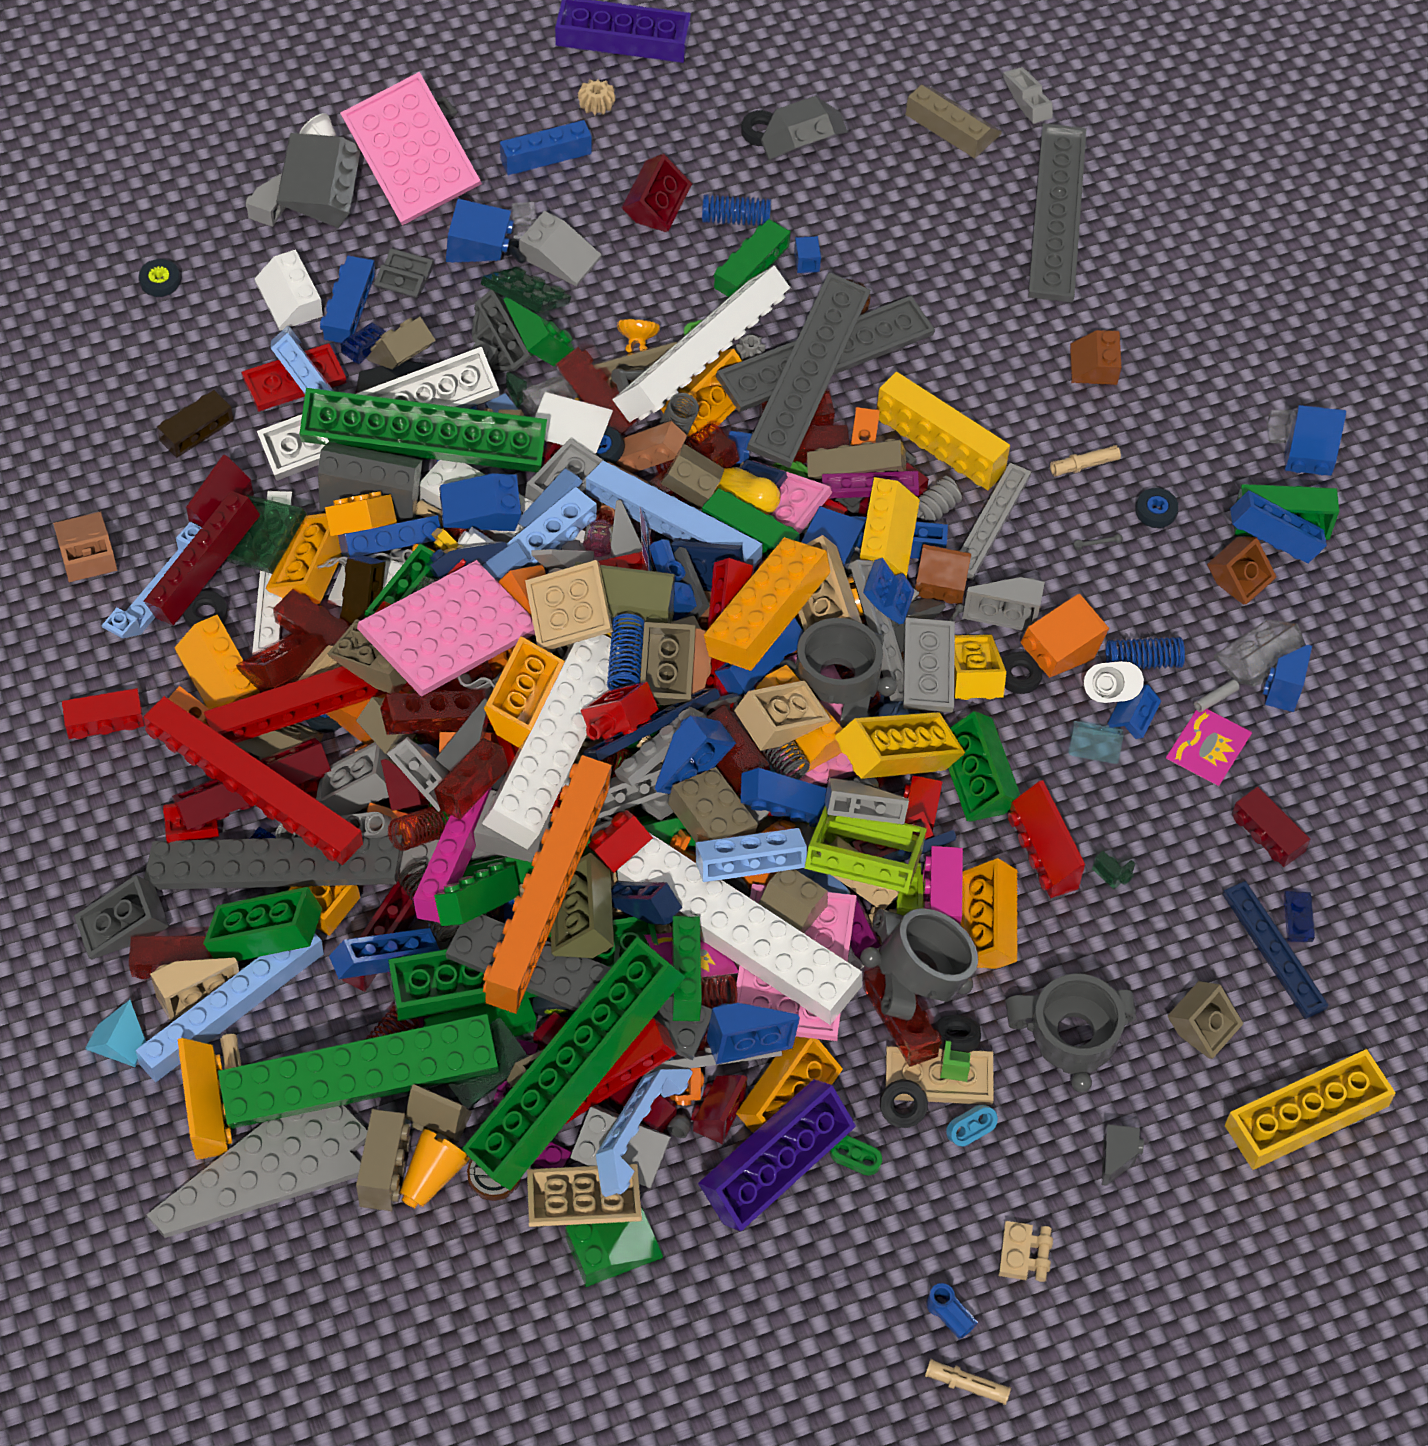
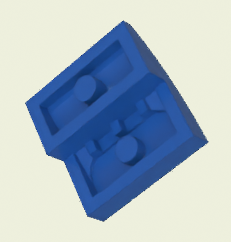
M883 558L874 560L863 593L885 616L898 624H903L915 591L903 573L894 575Z

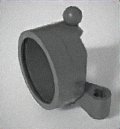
M847 618L824 619L808 627L799 639L796 663L790 659H785L778 665V669L787 665L800 681L805 680L817 699L830 704H844L840 721L842 728H845L854 718L868 717L870 698L874 697L877 691L883 696H891L897 689L896 681L893 678L883 677L880 679L884 634L874 633L866 625ZM841 664L852 670L854 678L833 679L822 675L821 671L826 666Z
M884 909L877 911L873 920V930L881 937L882 945L879 950L874 947L864 949L860 959L864 966L868 968L878 966L881 974H885L886 988L881 1003L883 1014L909 1021L916 1009L915 993L930 999L948 1002L957 993L967 994L972 990L973 981L971 976L978 966V953L973 940L960 924L949 916L932 909H915L908 912L905 916Z
M1087 974L1064 975L1051 981L1042 990L1040 995H1016L1007 998L1005 1001L1009 1027L1012 1029L1027 1028V1030L1033 1032L1035 1042L1040 1048L1043 1058L1052 1065L1063 1069V1072L1074 1074L1071 1078V1085L1075 1091L1080 1093L1087 1092L1092 1086V1079L1087 1073L1096 1071L1111 1059L1118 1047L1125 1025H1128V1023L1133 1022L1137 1018L1132 991H1115L1103 980ZM1079 1017L1091 1026L1093 1037L1085 1045H1069L1059 1036L1057 1030L1059 1023L1065 1018Z

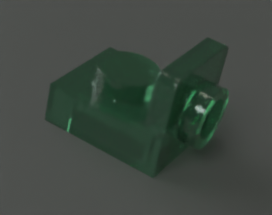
M1102 851L1096 856L1092 870L1115 889L1120 884L1126 885L1133 878V870L1136 863L1130 860L1123 867H1120L1115 858Z

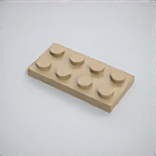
M886 1047L885 1088L891 1082L900 1079L911 1080L919 1084L925 1091L928 1102L993 1104V1052H969L971 1053L970 1070L967 1082L940 1078L944 1052L942 1049ZM900 1094L894 1099L914 1101L908 1094Z

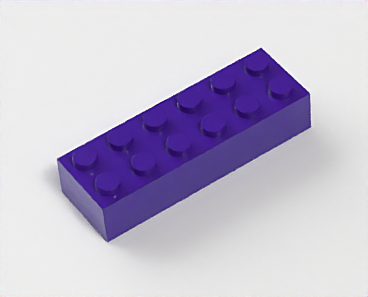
M562 0L555 26V46L684 63L690 35L691 13L597 0Z
M813 1079L698 1184L723 1225L741 1232L849 1134L856 1125L831 1084Z

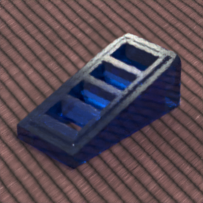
M370 323L341 342V353L359 365L371 353L370 348L376 345L375 342L386 331L374 323ZM374 331V332L377 333L379 336H375V335L372 334L371 332Z

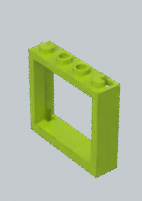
M825 806L810 841L804 869L908 893L923 850L927 828L906 823L897 824L829 815L827 817ZM913 831L919 832V836L913 835ZM827 832L909 851L912 854L909 863L906 864L826 845L823 842ZM899 872H905V875H901Z

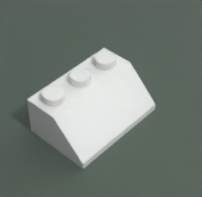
M296 250L274 256L255 277V283L279 331L283 330L287 325L292 327L323 316L321 298Z

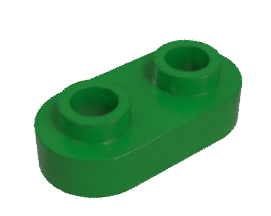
M846 1135L830 1150V1156L836 1163L863 1175H874L881 1168L882 1155L880 1151ZM844 1149L848 1153L846 1155H842L838 1151ZM865 1160H869V1161H871L873 1164L870 1165V1166H867V1165H865L863 1162H864Z

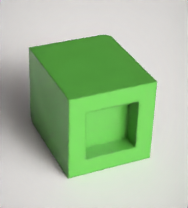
M946 1041L940 1078L967 1082L971 1053L950 1050L951 1041Z

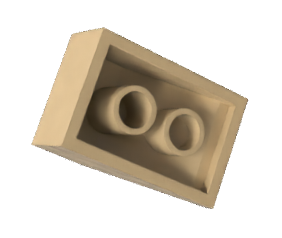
M805 680L748 691L734 710L760 751L780 747L831 721Z
M235 958L175 961L169 965L158 967L150 975L156 998L170 1022H173L239 972V967Z

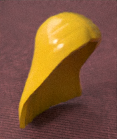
M738 467L724 468L721 480L714 491L715 493L720 488L725 492H730L746 504H752L757 510L766 515L774 512L781 500L779 489L774 482L764 477H756Z

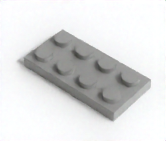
M905 618L903 709L953 712L955 621Z

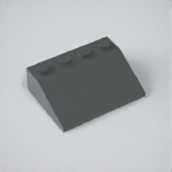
M290 133L276 203L339 228L350 212L360 156V149L357 143L336 136Z
M328 442L320 451L318 469L319 510L326 513L325 507L333 506L334 500L381 491L382 496L391 494L397 523L414 520L422 460Z

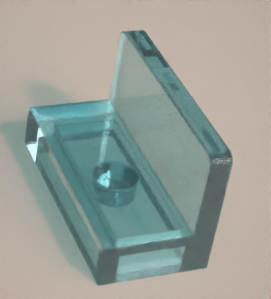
M1074 721L1069 755L1117 764L1124 736L1123 730Z

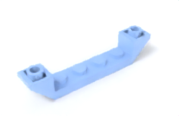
M288 325L271 340L272 351L304 394L306 388L334 391L300 347L301 341Z
M192 522L188 523L176 538L178 547L176 553L126 611L116 608L102 624L104 629L121 638L141 635L155 618L143 602L144 599L202 527Z
M690 1069L658 1070L642 1077L596 1153L601 1193L604 1197L622 1194L627 1190L630 1185L629 1180L635 1172L621 1158L627 1151L628 1142L639 1131V1124L651 1111L650 1106L656 1097L660 1094L664 1098L674 1094L679 1095L688 1087L687 1082L693 1074Z

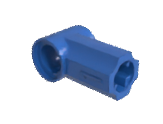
M661 539L649 546L657 572L675 574L674 582H680L685 577L686 572L681 563L675 560L669 540Z
M938 1283L933 1286L926 1301L928 1311L938 1316L959 1340L964 1338L977 1326L978 1322L957 1300L952 1287L944 1283ZM942 1296L946 1299L947 1303L940 1304L936 1302L934 1297Z

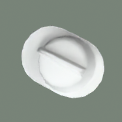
M322 113L310 119L303 126L300 134L336 136V131L330 117L326 113Z
M1122 661L1094 665L1087 671L1084 677V688L1088 696L1096 702L1102 703L1131 700L1141 692L1144 683L1140 669L1130 662Z

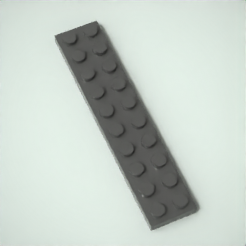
M1046 123L1042 125L1028 298L1071 303L1074 301L1087 128Z
M828 272L746 450L791 468L869 297L870 289Z
M912 296L862 314L854 327L833 375L933 336L935 329ZM796 341L717 371L715 377L738 412L769 401Z
M388 835L381 838L362 837L363 845L344 865L335 860L330 861L321 850L315 846L313 848L308 846L302 838L185 840L167 843V841H153L144 879L151 882L156 890L397 884L404 839L402 835Z
M485 915L460 924L446 951V958L485 973L488 965L493 966L495 960L493 953L498 941L503 942L505 924ZM546 941L526 991L576 1011L611 967L589 958L554 956L551 953V943ZM671 995L653 1018L667 1028L677 1054L693 1060L708 1029L712 1009L701 1005L700 1021H673Z

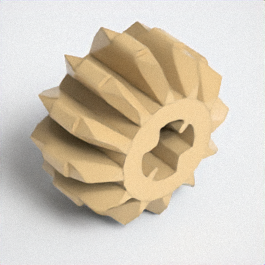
M599 78L597 81L589 79L588 83H582V87L579 89V105L582 109H585L586 114L593 112L594 115L597 113L604 115L605 111H611L612 105L615 102L613 86L609 85L607 80L600 82Z

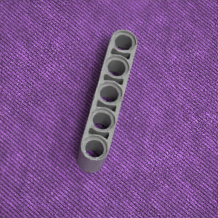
M380 812L341 816L357 828L360 826L362 837L381 838L388 835H396L398 831L396 820ZM282 823L276 829V838H302L296 833L288 832Z

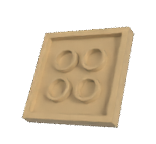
M597 560L525 580L536 641L539 647L548 651L613 632L600 563Z

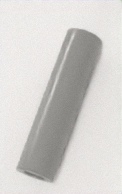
M1236 680L1227 682L1195 701V709L1200 713L1237 692L1240 689L1239 684Z

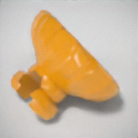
M623 319L617 322L619 332L629 339L628 345L625 347L628 353H633L636 343L640 344V350L647 349L648 347L645 346L646 340L654 337L660 331V325L652 321Z

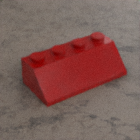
M1038 781L1012 801L1008 820L1010 825L1015 827L1018 832V840L1021 847L1026 848L1029 854L1030 866L1032 869H1036L1041 888L1047 891L1050 898L1079 889L1085 863L1044 781Z

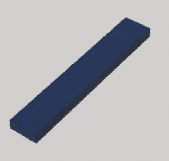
M703 688L691 695V701L675 703L650 716L651 720L637 725L638 729L625 735L619 732L588 748L583 754L586 757L600 761L669 725L682 711L689 707L697 710L720 698L719 691L716 688Z
M1243 881L1224 890L1222 895L1304 1019L1326 1010L1329 1006L1248 883Z

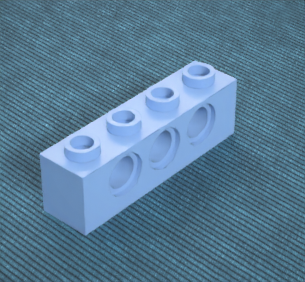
M575 487L507 543V547L515 541L518 542L530 560L521 568L542 565L531 555V550H561L562 546L568 541L574 540L582 529L589 524L591 526V523L595 522L597 518V503Z
M799 828L696 842V865L703 882L805 868L807 858V846Z

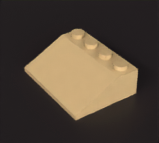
M628 1164L635 1172L629 1180L630 1185L627 1190L622 1194H614L608 1197H604L601 1193L597 1166L528 1169L529 1227L642 1221L637 1164Z

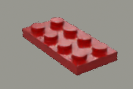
M330 343L304 351L331 388L347 383L346 376ZM280 360L241 372L243 381L258 412L305 397L304 392Z

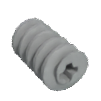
M944 476L936 482V485H933L923 495L918 497L920 502L916 520L935 523L936 519H940L943 514L949 512V508L955 507L956 503L962 501V495L953 479Z

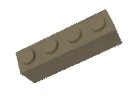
M888 439L880 443L865 442L857 446L842 445L835 449L819 448L815 451L807 452L808 479L822 483V474L906 471V450L901 440Z

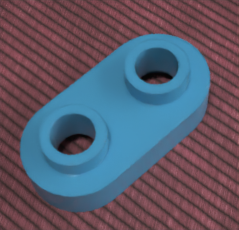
M978 1105L948 1124L946 1130L948 1139L958 1146H966L996 1127L998 1121L997 1113L986 1105ZM983 1114V1118L979 1121V1116ZM961 1127L960 1132L956 1134L958 1128Z

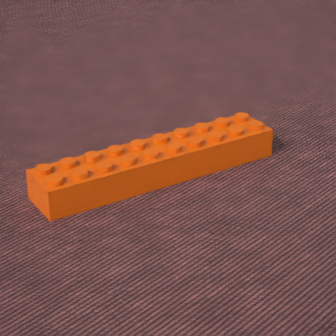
M584 755L581 756L578 764H573L569 774V778H571L569 786L564 785L560 795V800H562L560 808H554L551 816V822H553L551 829L546 828L541 840V844H544L541 852L536 851L534 855L532 874H526L522 885L524 889L522 897L517 896L512 910L515 912L512 920L507 919L503 929V934L505 935L503 942L498 941L495 947L493 966L488 965L485 970L483 992L486 993L487 1004L515 1014L517 1013L608 795L612 765Z

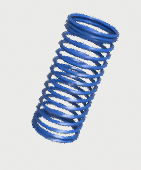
M704 194L702 223L710 222L712 211V223L714 224L717 211L718 224L720 223L721 212L722 224L725 223L727 212L728 225L730 224L731 213L733 225L736 221V213L738 225H740L741 214L743 226L746 222V215L748 226L751 222V215L753 226L756 223V216L757 226L761 223V216L763 225L770 219L771 199L767 198L765 207V200L762 198L760 207L759 198L756 200V206L754 198H752L749 213V197H747L744 213V197L741 198L739 212L738 196L736 198L735 211L734 196L731 197L729 211V196H726L725 210L724 196H721L719 210V196H716L714 209V195H711L709 209V195Z
M620 614L613 618L612 621L613 632H611L607 687L610 690L616 689L610 683L618 688L624 687L614 684L612 680L623 684L640 683L644 620L635 614ZM621 618H633V619H636V620L625 619V620H620V621H618V622L615 623V621H617L618 619H621ZM629 621L638 623L641 625V627L632 624H623L617 626V624L620 622ZM630 626L638 629H622L620 627ZM622 636H632L635 638H626ZM622 641H632L635 643H626ZM622 646H632L634 648H627ZM617 679H629L631 682L619 681Z
M1161 637L1159 640L1157 638H1149L1148 640L1146 638L1143 640L1139 638L1138 640L1132 639V641L1130 639L1126 641L1124 639L1121 641L1117 639L1116 641L1108 640L1106 644V663H1111V654L1112 662H1121V659L1122 662H1126V653L1127 662L1132 663L1131 652L1133 664L1140 668L1141 664L1143 670L1145 667L1150 669L1151 664L1153 669L1156 666L1160 669L1162 664L1165 669L1167 665L1171 669L1173 664L1175 668H1182L1185 661V648L1181 637H1171L1170 639L1168 637L1165 639ZM1128 641L1130 642V648H1129V650H1128V645H1127ZM1133 641H1135V643H1136V644H1135V652H1134V647H1133ZM1122 642H1124V644H1125V645H1124V653H1123V648H1122ZM1178 645H1179V647H1180V662H1179ZM1169 651L1171 652V665H1170Z

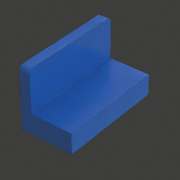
M1143 685L1141 692L1135 698L1117 703L1107 724L1110 728L1125 726L1135 739H1141L1144 737L1161 700L1149 685Z

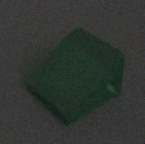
M507 372L506 389L515 405L519 407L527 398V382Z

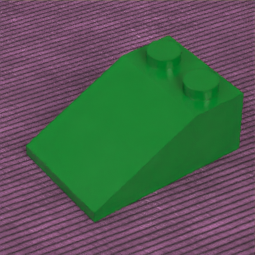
M508 297L503 299L528 352L555 367L575 351L571 343L572 337L565 329H559L552 321H546Z
M642 1208V1221L565 1226V1239L585 1287L663 1258V1254Z

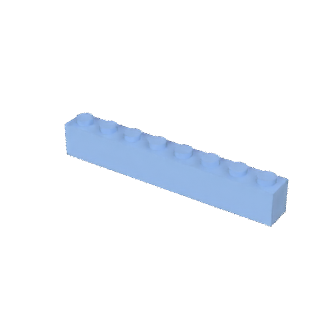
M602 461L586 477L587 495L613 509L616 507V501L621 499L628 516L640 522L641 508L647 527L674 541L742 545L744 563L753 565L754 569L762 561V543L739 532L733 527H729L693 506L685 504L676 497L662 492L655 486L641 481L636 476L620 470L617 466Z
M314 933L310 947L258 957L136 1049L139 1065L155 1082L160 1080L180 1064L177 1039L185 1038L206 1044L324 955L322 940Z

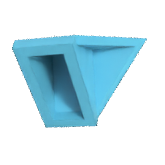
M128 1000L97 1025L86 1046V1050L133 1067L136 1066L138 1058L135 1050L146 1043L131 1000Z

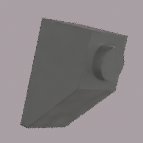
M1107 1124L1103 1135L1101 1185L1107 1186L1135 1164L1138 1154H1143L1144 1138H1139L1140 1128Z

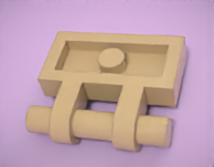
M1005 1221L999 1276L1026 1280L1028 1270L1036 1271L1035 1280L1040 1282L1046 1281L1047 1272L1050 1271L1051 1261L1048 1260L1049 1249L1053 1247L1051 1227L1042 1226L1040 1235L1034 1236L1032 1235L1033 1225ZM1030 1247L1038 1248L1037 1259L1029 1258Z

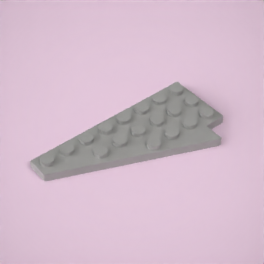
M344 1105L263 1122L149 1212L147 1218L161 1235L167 1238L357 1178L361 1162L353 1153L365 1144L367 1130Z

